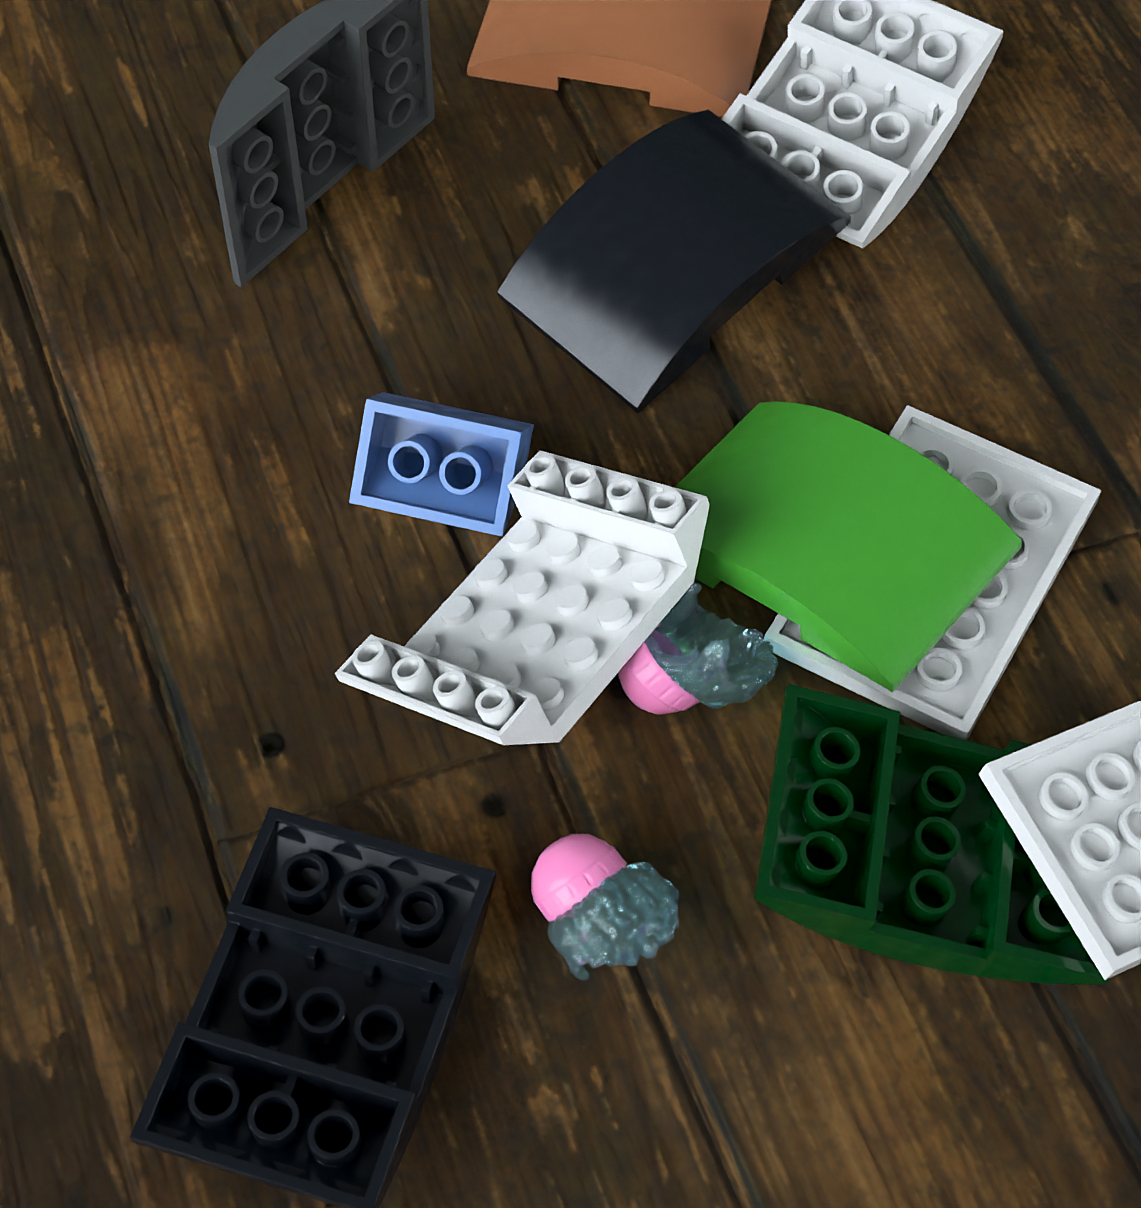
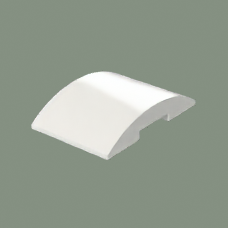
M805 0L788 24V38L747 96L740 93L722 120L851 216V223L838 233L836 237L864 248L894 220L935 164L973 99L1000 44L1003 30L932 0Z

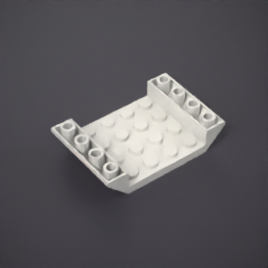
M539 450L507 485L522 516L516 524L510 528L507 534L475 567L449 598L442 603L439 609L405 646L370 634L336 671L335 675L340 682L502 745L554 743L562 740L694 583L710 504L707 496Z

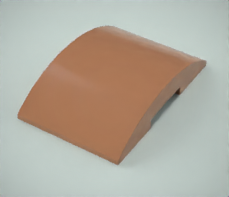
M490 0L467 66V76L558 90L561 78L648 91L650 92V106L693 113L710 110L716 116L723 117L740 93L745 96L749 93L772 0Z

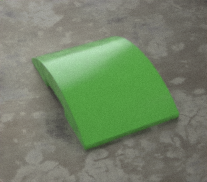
M778 401L758 403L675 486L678 489L707 496L710 504L695 579L711 588H714L720 581H723L800 626L801 640L891 692H894L1022 546V540L983 500L959 480L922 454L886 433L860 421L833 411L805 404Z

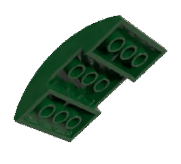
M792 684L787 685L783 700L754 893L756 900L778 914L819 934L859 949L911 964L977 977L1032 983L1106 984L1111 980V978L1104 980L979 776L980 771L987 763L1032 744L1011 740L1005 750L899 724L900 711Z

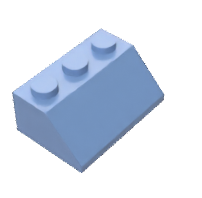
M381 392L366 399L349 503L503 537L515 505L507 485L527 464L534 424Z

